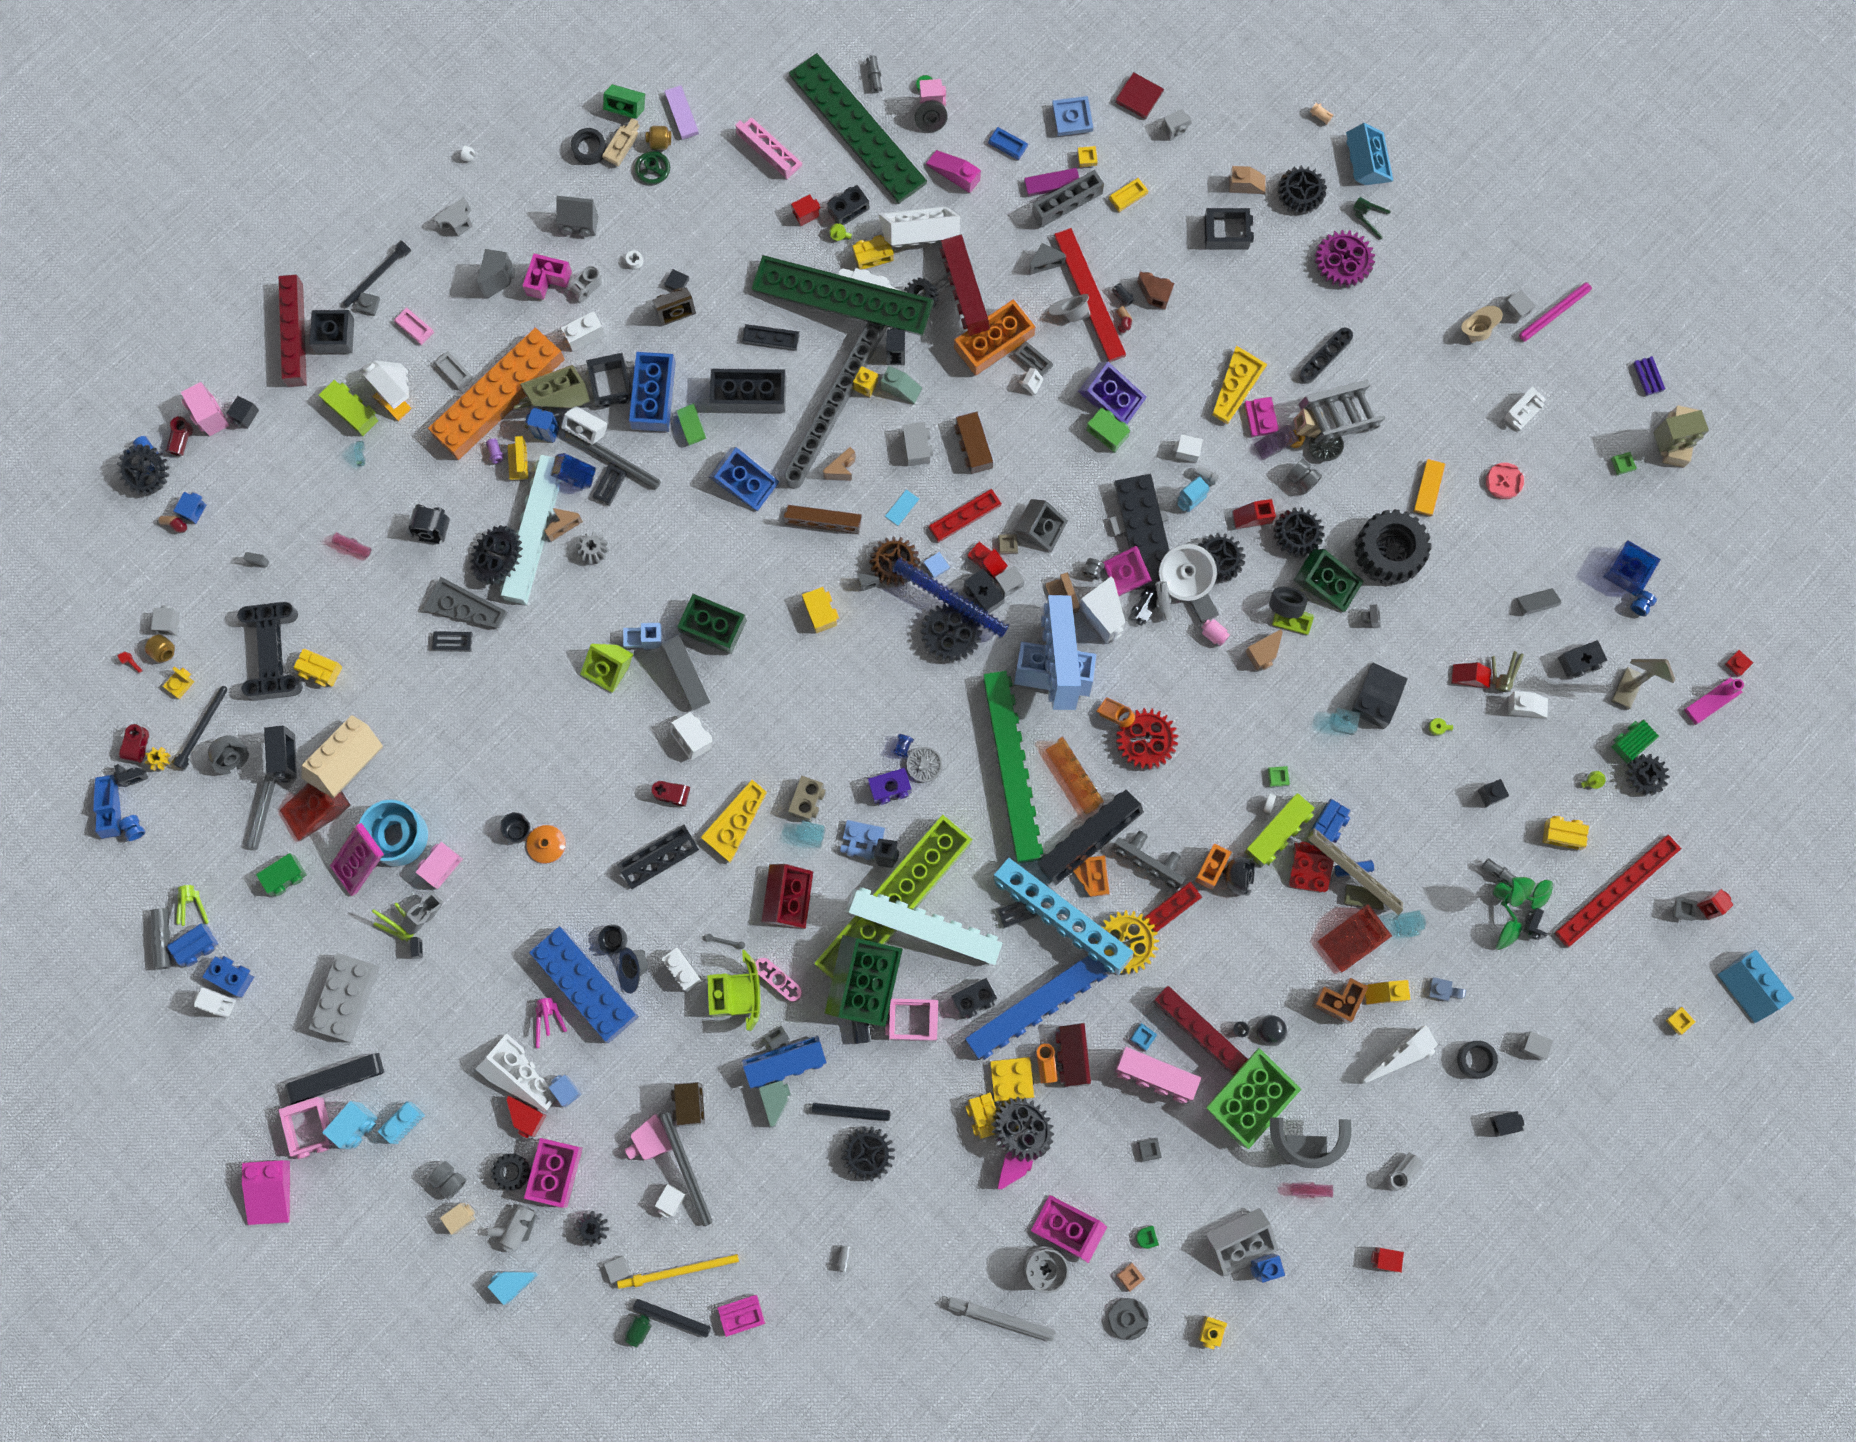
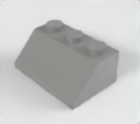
M1260 1208L1206 1234L1210 1248L1224 1276L1252 1264L1251 1260L1279 1250L1271 1224Z

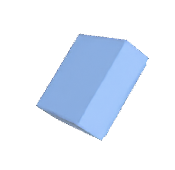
M940 552L924 561V565L933 578L950 569V566Z

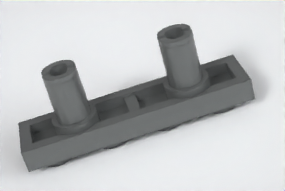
M1138 831L1131 843L1126 842L1120 837L1117 838L1111 848L1116 855L1127 858L1135 867L1145 869L1150 876L1164 881L1166 886L1172 889H1179L1185 877L1174 871L1181 859L1178 853L1172 851L1165 863L1162 864L1141 851L1148 838V835L1144 832Z

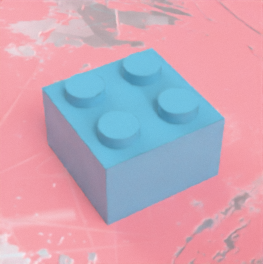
M350 1101L322 1133L340 1149L356 1148L362 1142L361 1137L366 1132L369 1133L376 1126L375 1121L378 1117L361 1102Z

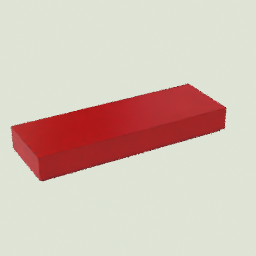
M1189 882L1144 918L1145 920L1149 918L1148 924H1154L1155 926L1152 929L1158 932L1199 901L1202 895Z

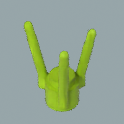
M193 885L179 886L176 924L179 925L181 920V926H185V904L192 903L194 898L205 924H208L209 921L202 905L199 891H194Z
M394 903V906L404 918L406 913L398 903ZM375 909L372 910V913L394 927L396 931L376 922L373 923L374 926L398 937L402 941L408 942L410 937L414 936V934L409 935L400 925H397Z

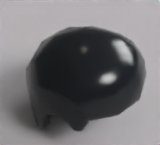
M512 812L505 815L501 820V834L509 843L519 844L530 835V823L522 813Z
M615 924L605 926L598 936L600 949L608 955L620 953L621 949L626 947L628 941L625 930Z
M1275 1015L1263 1017L1259 1020L1256 1027L1257 1036L1263 1043L1268 1045H1279L1285 1041L1288 1034L1285 1022Z

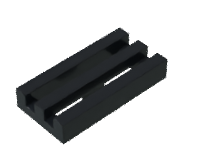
M609 464L592 496L593 499L610 506L627 473ZM615 471L603 495L600 496V493L604 485L606 484L611 472ZM620 474V476H619L617 482L615 483V485H614V487H613V489H612V491H611L609 497L606 499V497H607L609 491L611 490V488H612V486H613V484H614V482H615L617 476Z
M434 631L432 650L472 652L473 633ZM438 637H467V640L438 639ZM437 644H467V646H437Z
M1020 901L997 910L1004 929L1039 915L1031 913L1006 923L1005 919L1028 910L1025 907L1003 915V912L1024 904Z

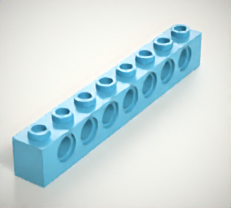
M1008 858L994 874V882L999 889L1008 891L1015 901H1021L1026 905L1025 907L1028 911L1041 916V920L1045 924L1054 926L1061 936L1070 938L1078 949L1083 948L1088 952L1091 959L1094 961L1099 960L1110 973L1119 975L1133 958V950L1012 859ZM1016 879L1019 880L1021 883L1019 885H1013L1011 884V881ZM1028 891H1033L1036 893V895L1033 897H1029L1026 895V893ZM1043 903H1049L1051 907L1045 909L1041 905ZM1063 914L1067 919L1062 921L1057 916ZM1075 926H1079L1083 930L1081 932H1075L1072 928ZM1095 938L1098 940V943L1091 944L1088 940ZM1111 950L1114 952V955L1106 956L1104 951Z

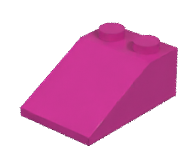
M290 1161L242 1163V1188L248 1225L289 1223Z
M1049 1195L1031 1232L1089 1263L1107 1226L1100 1220Z

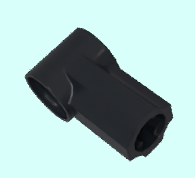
M851 1020L854 1044L871 1042L869 1023Z

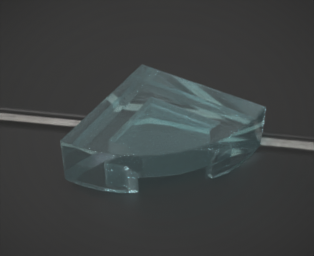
M357 441L354 447L357 466H364L366 461L363 455V450H365L363 441Z

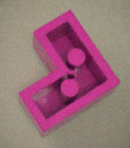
M533 253L523 283L526 295L544 300L549 284L567 288L572 274L569 262Z

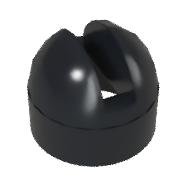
M1239 1021L1235 1023L1233 1032L1237 1037H1245L1249 1033V1026L1246 1022ZM1239 1024H1240V1025L1243 1027V1029L1246 1031L1244 1034H1243L1242 1031L1237 1027Z

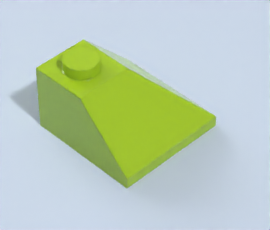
M592 643L580 675L613 693L627 672L633 654L618 645Z

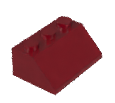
M769 864L761 922L776 926L806 929L814 871L788 864Z
M1085 1023L1059 1026L1058 1031L1055 1032L1056 1044L1060 1043V1051L1057 1052L1058 1064L1062 1063V1071L1059 1072L1060 1084L1064 1083V1088L1090 1085L1091 1078Z

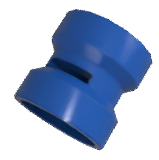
M1641 590L1637 595V600L1632 602L1630 608L1637 615L1646 617L1650 612V607L1654 606L1657 602V598L1652 593Z
M137 815L125 817L118 823L121 830L125 831L124 836L127 841L137 840L146 833L145 829L140 826V820Z

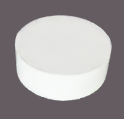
M1268 795L1263 810L1265 813L1271 814L1276 799L1275 795Z

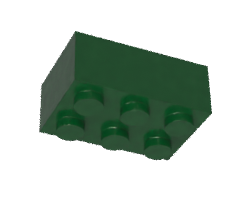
M693 593L677 628L680 634L732 655L747 619L745 614Z

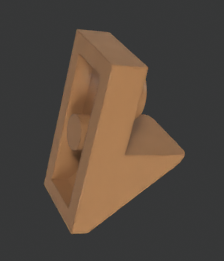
M849 447L823 470V477L826 480L851 481L852 474L845 467L848 468L855 462V451Z
M553 508L559 521L550 523L544 531L552 542L583 521L578 513Z

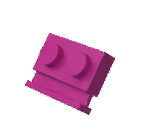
M1272 397L1245 401L1244 405L1251 438L1278 434L1279 429Z
M757 1294L717 1307L726 1337L765 1324Z

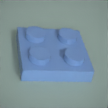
M1088 96L1052 101L1058 136L1093 132L1094 128Z

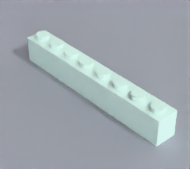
M541 455L540 459L535 463L536 473L535 477H532L530 481V495L526 496V509L520 516V530L516 531V534L520 535L519 540L522 541V544L519 545L523 548L519 552L522 557L517 559L520 564L514 566L516 571L511 570V577L506 576L505 583H502L500 587L501 596L506 601L527 605L546 538L544 530L550 524L566 466L563 459Z
M862 887L859 890L853 889L846 912L993 965L996 964L1003 944L997 941V936L989 933L986 936L980 935V930L972 927L966 930L961 928L962 924L953 920L950 923L944 922V917L934 913L932 917L925 915L926 911L917 907L911 910L907 908L908 904L898 900L896 904L889 902L890 897L878 894L877 897L870 895L871 891Z

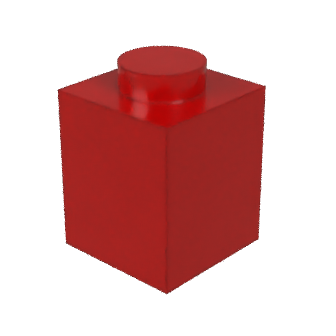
M811 194L791 203L792 213L800 226L820 217L819 209L821 207L817 199L813 200Z
M1376 1247L1375 1251H1372L1371 1254L1373 1268L1402 1273L1404 1252Z

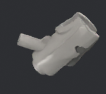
M518 1204L509 1217V1223L504 1225L503 1228H489L488 1236L501 1237L499 1242L502 1243L501 1248L509 1252H512L513 1249L518 1250L522 1241L529 1240L537 1218V1212Z

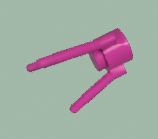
M544 998L537 1001V1007L535 1008L537 1049L540 1047L541 1017H544L546 1036H550L548 1016L553 1015V1011L563 1032H567L557 1003H553L552 998Z

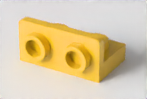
M523 436L515 437V443L508 444L509 479H529L527 444Z

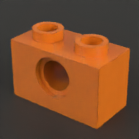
M1214 843L1195 882L1213 890L1232 852Z

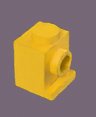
M1205 1316L1198 1340L1203 1342L1204 1347L1213 1350L1215 1346L1220 1347L1227 1323ZM1215 1330L1217 1333L1214 1338L1210 1337V1331Z

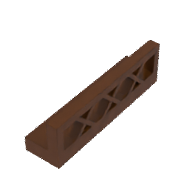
M788 505L787 512L784 514L785 525L859 534L862 514Z

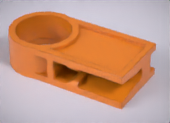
M1108 697L1104 699L1096 711L1100 713L1099 716L1121 727H1128L1135 720V714L1131 708ZM1130 713L1127 719L1119 721L1122 714Z

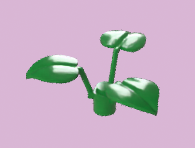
M1515 877L1512 878V888L1504 883H1499L1495 887L1493 895L1502 901L1501 905L1505 907L1512 917V921L1507 922L1501 931L1496 950L1512 945L1518 939L1522 930V924L1517 922L1516 916L1507 904L1517 907L1523 901L1529 900L1531 901L1530 907L1532 909L1543 907L1551 897L1553 891L1552 881L1543 880L1535 887V882L1531 878Z

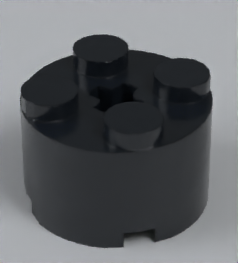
M416 504L411 514L407 533L412 538L414 535L418 536V541L428 544H439L441 540L442 542L445 541L450 518L442 508L435 507L431 509L426 508L424 505Z

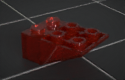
M1367 904L1317 942L1342 973L1391 938L1392 935Z

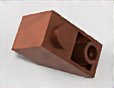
M1140 271L1137 283L1147 303L1166 310L1175 283L1167 278L1156 277L1150 272Z

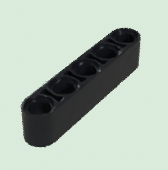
M375 1053L285 1084L289 1103L292 1105L385 1073L380 1053Z

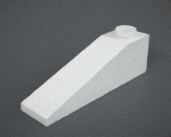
M1426 1025L1416 1028L1367 1073L1360 1082L1362 1084L1370 1082L1424 1057L1428 1059L1435 1053L1434 1048L1438 1044Z
M506 1033L475 1069L491 1083L546 1112L556 1097L548 1088L549 1086L545 1080L537 1075L534 1070V1064L532 1062L529 1063L526 1059L523 1048Z

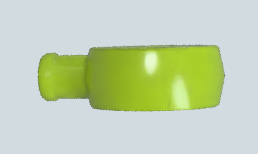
M1434 718L1429 723V731L1433 735L1440 736L1446 730L1453 731V725H1447L1442 718Z

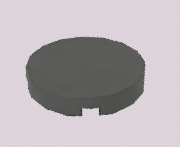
M1123 1298L1117 1300L1111 1306L1108 1313V1323L1116 1336L1125 1340H1134L1146 1332L1149 1315L1141 1302L1133 1298Z

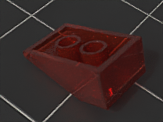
M307 783L280 809V812L298 841H302L339 817L350 806V803L342 790L333 799L310 783Z

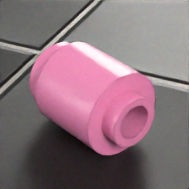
M1208 619L1201 627L1203 629L1202 634L1215 645L1222 646L1230 636L1227 633L1228 630L1215 619L1212 621Z

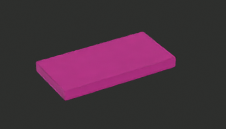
M360 823L355 826L330 864V867L347 892L353 896L358 893L384 853L364 825Z

